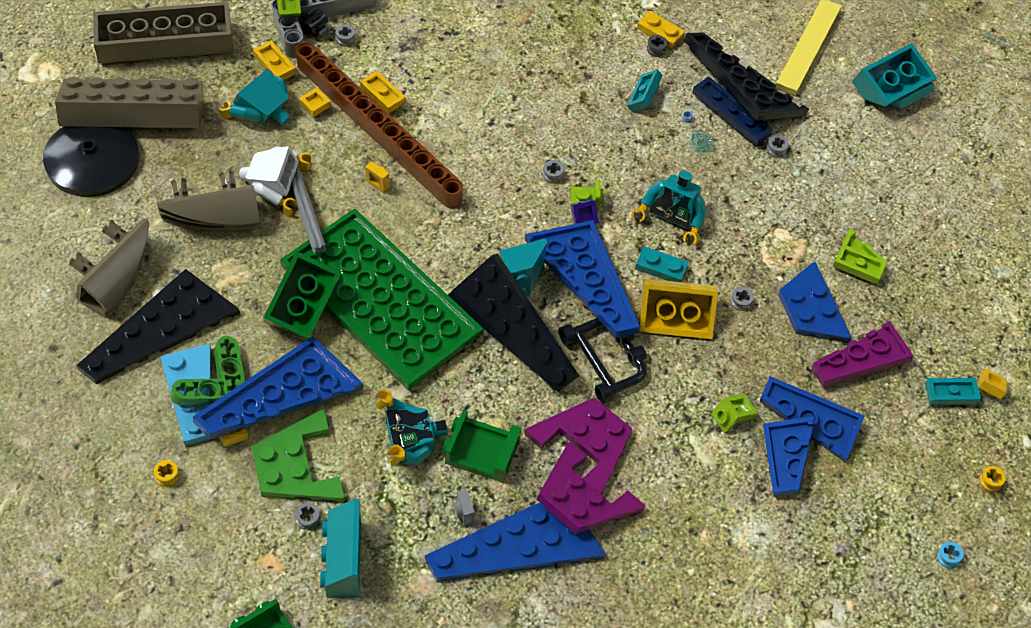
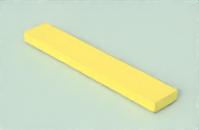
M829 0L820 1L776 83L777 89L796 96L842 5Z

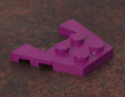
M595 397L532 425L525 430V436L541 449L558 433H561L596 462L597 465L583 479L601 495L632 433V428Z
M571 441L567 443L536 499L575 534L603 526L605 522L613 519L616 521L625 519L626 515L632 513L638 515L643 512L646 506L629 491H626L613 503H610L601 493L589 485L580 475L573 471L585 462L587 455Z

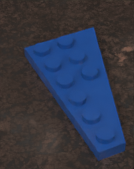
M593 220L525 234V241L527 243L546 238L545 263L615 338L640 332V325Z
M537 503L425 555V562L436 582L469 578L470 575L486 573L487 575H493L499 571L506 570L515 572L551 567L554 564L565 562L573 564L587 559L602 560L605 558V554L591 530L575 534L541 503Z

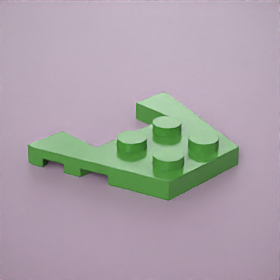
M324 409L252 446L262 497L285 499L302 497L311 498L312 501L328 499L334 500L337 503L345 502L340 476L312 482L303 439L329 434Z

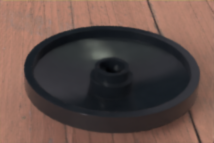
M63 126L48 140L43 153V164L48 178L60 190L81 197L100 196L120 188L130 180L139 164V149L134 135L126 127Z

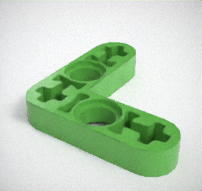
M223 336L218 339L215 345L214 356L218 379H180L174 382L170 391V398L175 404L181 406L211 405L230 392L232 383H234L233 388L235 389L245 382L239 344L234 338ZM223 346H227V349L230 350L227 358L226 349L222 348ZM232 366L236 373L228 374L224 371L223 367ZM210 388L214 391L215 395L211 397L206 396L202 393L201 389ZM179 389H182L186 396L182 395Z

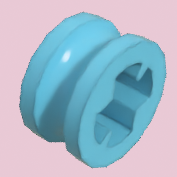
M954 542L942 544L937 554L939 563L950 569L959 566L964 556L961 546ZM947 551H952L953 559L948 558Z

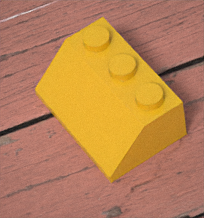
M643 279L639 319L640 332L712 339L718 299L716 286Z

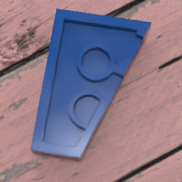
M814 416L763 424L774 497L800 494L815 422Z

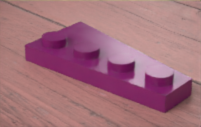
M888 321L879 330L868 332L863 339L850 342L845 349L841 351L836 350L814 362L812 371L824 388L910 363L914 355L892 323Z

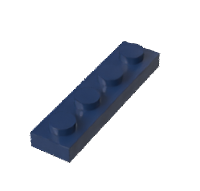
M709 76L693 87L692 93L756 146L772 135L773 128L763 120L756 121L753 119L744 106L739 104L734 96Z

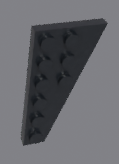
M703 32L686 33L684 42L690 47V50L714 73V76L734 95L739 104L744 106L753 119L761 121L807 115L809 108L805 105H801V107L792 102L794 97L788 93L783 94L775 89L776 84L751 66L745 68L739 63L740 59L737 56H731L723 52V46Z
M185 269L77 364V368L91 381L98 384L124 371L125 367L137 361L141 363L149 359V355L159 350L163 352L196 336L198 331L208 326L212 328L220 324V320L239 315V308Z

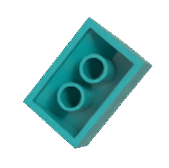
M910 43L861 69L852 80V83L865 100L886 107L931 83L937 77L915 46Z
M353 499L329 510L328 521H323L322 536L327 537V546H322L321 562H326V571H321L320 587L325 588L326 597H359L361 510L360 499Z

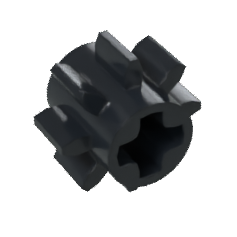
M313 8L301 15L305 19L301 22V27L308 35L314 34L316 37L328 30L325 26L328 23V18L323 11Z

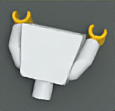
M276 146L268 151L256 153L253 156L250 167H242L240 169V179L247 181L249 185H254L255 193L276 206L278 204L283 206V213L286 216H293V210L288 206L296 209V200L294 198L283 199L282 197L287 196L297 166L302 171H309L312 157L309 153H302L299 156L289 146Z

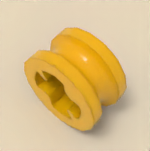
M162 460L154 467V476L160 486L170 487L178 481L179 471L173 461ZM168 469L171 470V475L167 474L165 477H162L161 472L166 473Z
M988 466L979 477L980 485L989 492H997L1006 481L1005 473L996 466ZM989 475H992L993 479L997 480L996 483H993L992 479L988 478Z

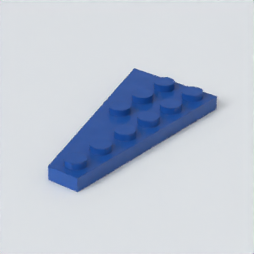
M312 336L309 340H306L194 415L193 423L209 439L362 390L363 383Z

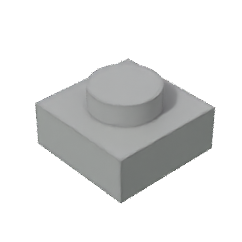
M467 489L458 491L457 500L453 503L456 518H461L464 527L474 524L475 512Z

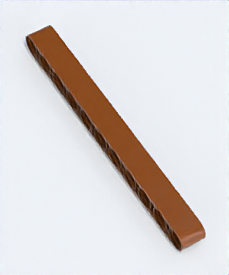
M302 42L296 46L297 67L445 207L452 209L462 204L463 184L451 171L317 47L309 42Z

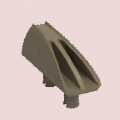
M229 170V181L226 180L223 171L219 173L222 186L221 191L192 196L188 195L187 180L185 178H181V189L178 188L176 180L173 179L171 185L174 199L157 202L162 220L179 227L204 231H235L261 228L254 185L236 188L233 170Z
M143 218L130 232H126L113 220H110L109 227L105 225L102 232L118 244L97 265H93L79 252L76 253V260L71 258L69 265L84 275L77 283L76 298L81 304L104 317H107L128 292L140 269L148 237V219Z

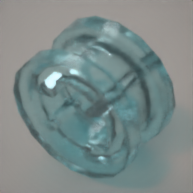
M698 130L692 134L689 144L695 152H705L709 149L712 139L707 132ZM699 139H700V140H703L704 142H702V144H700V143H698L697 141H699Z

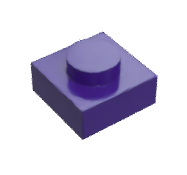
M594 199L570 204L574 224L593 220L594 224L599 223Z

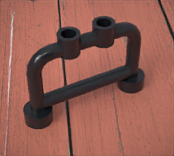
M598 318L576 327H572L570 324L560 327L558 333L562 343L568 346L577 342L602 383L595 385L594 388L596 397L602 404L612 401L613 394L635 386L645 379L647 366L644 360L647 358V354L642 345L634 347L631 341L634 340V334L615 338L619 345L623 346L629 362L636 366L637 373L614 383L584 336L585 333L604 326Z

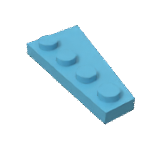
M210 343L160 356L170 391L174 382L180 379H211ZM210 388L201 389L204 395L211 397ZM179 389L182 395L186 396V393H184L182 389ZM173 402L185 446L210 440L193 423V416L209 405L181 406Z

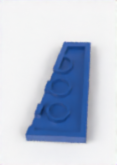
M771 376L760 398V402L785 420L814 416L815 422L811 438L846 462L865 415Z

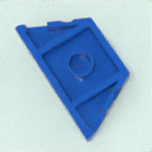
M813 262L779 290L778 296L796 334L803 336L812 335L826 340L828 336L842 339L841 342L848 343L850 342L851 335L816 262Z

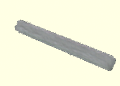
M297 168L291 187L312 250L315 254L324 253L326 251L325 242L302 175Z

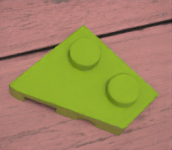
M849 229L833 267L878 285L887 261L875 253L867 242L863 244L856 238V232L853 229Z

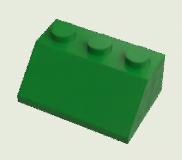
M296 251L263 317V322L283 332L309 340L341 272Z

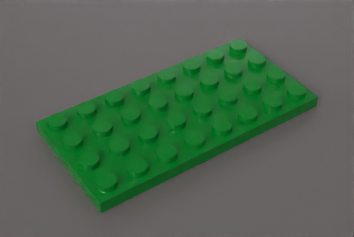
M355 208L321 231L326 248L324 253L315 254L308 240L280 259L281 266L287 270L295 252L298 251L341 272L325 309L407 390H410L483 334V328Z

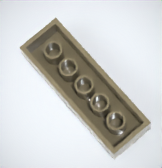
M229 2L93 12L94 48L98 64L234 53Z
M70 77L63 79L55 100L59 126L200 128L205 106L203 81H196L194 79L171 80L168 78L161 80H149L147 78L126 80L124 78L102 79L99 77L91 79Z

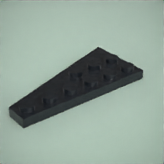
M498 253L491 255L448 294L482 328L558 392L580 377Z

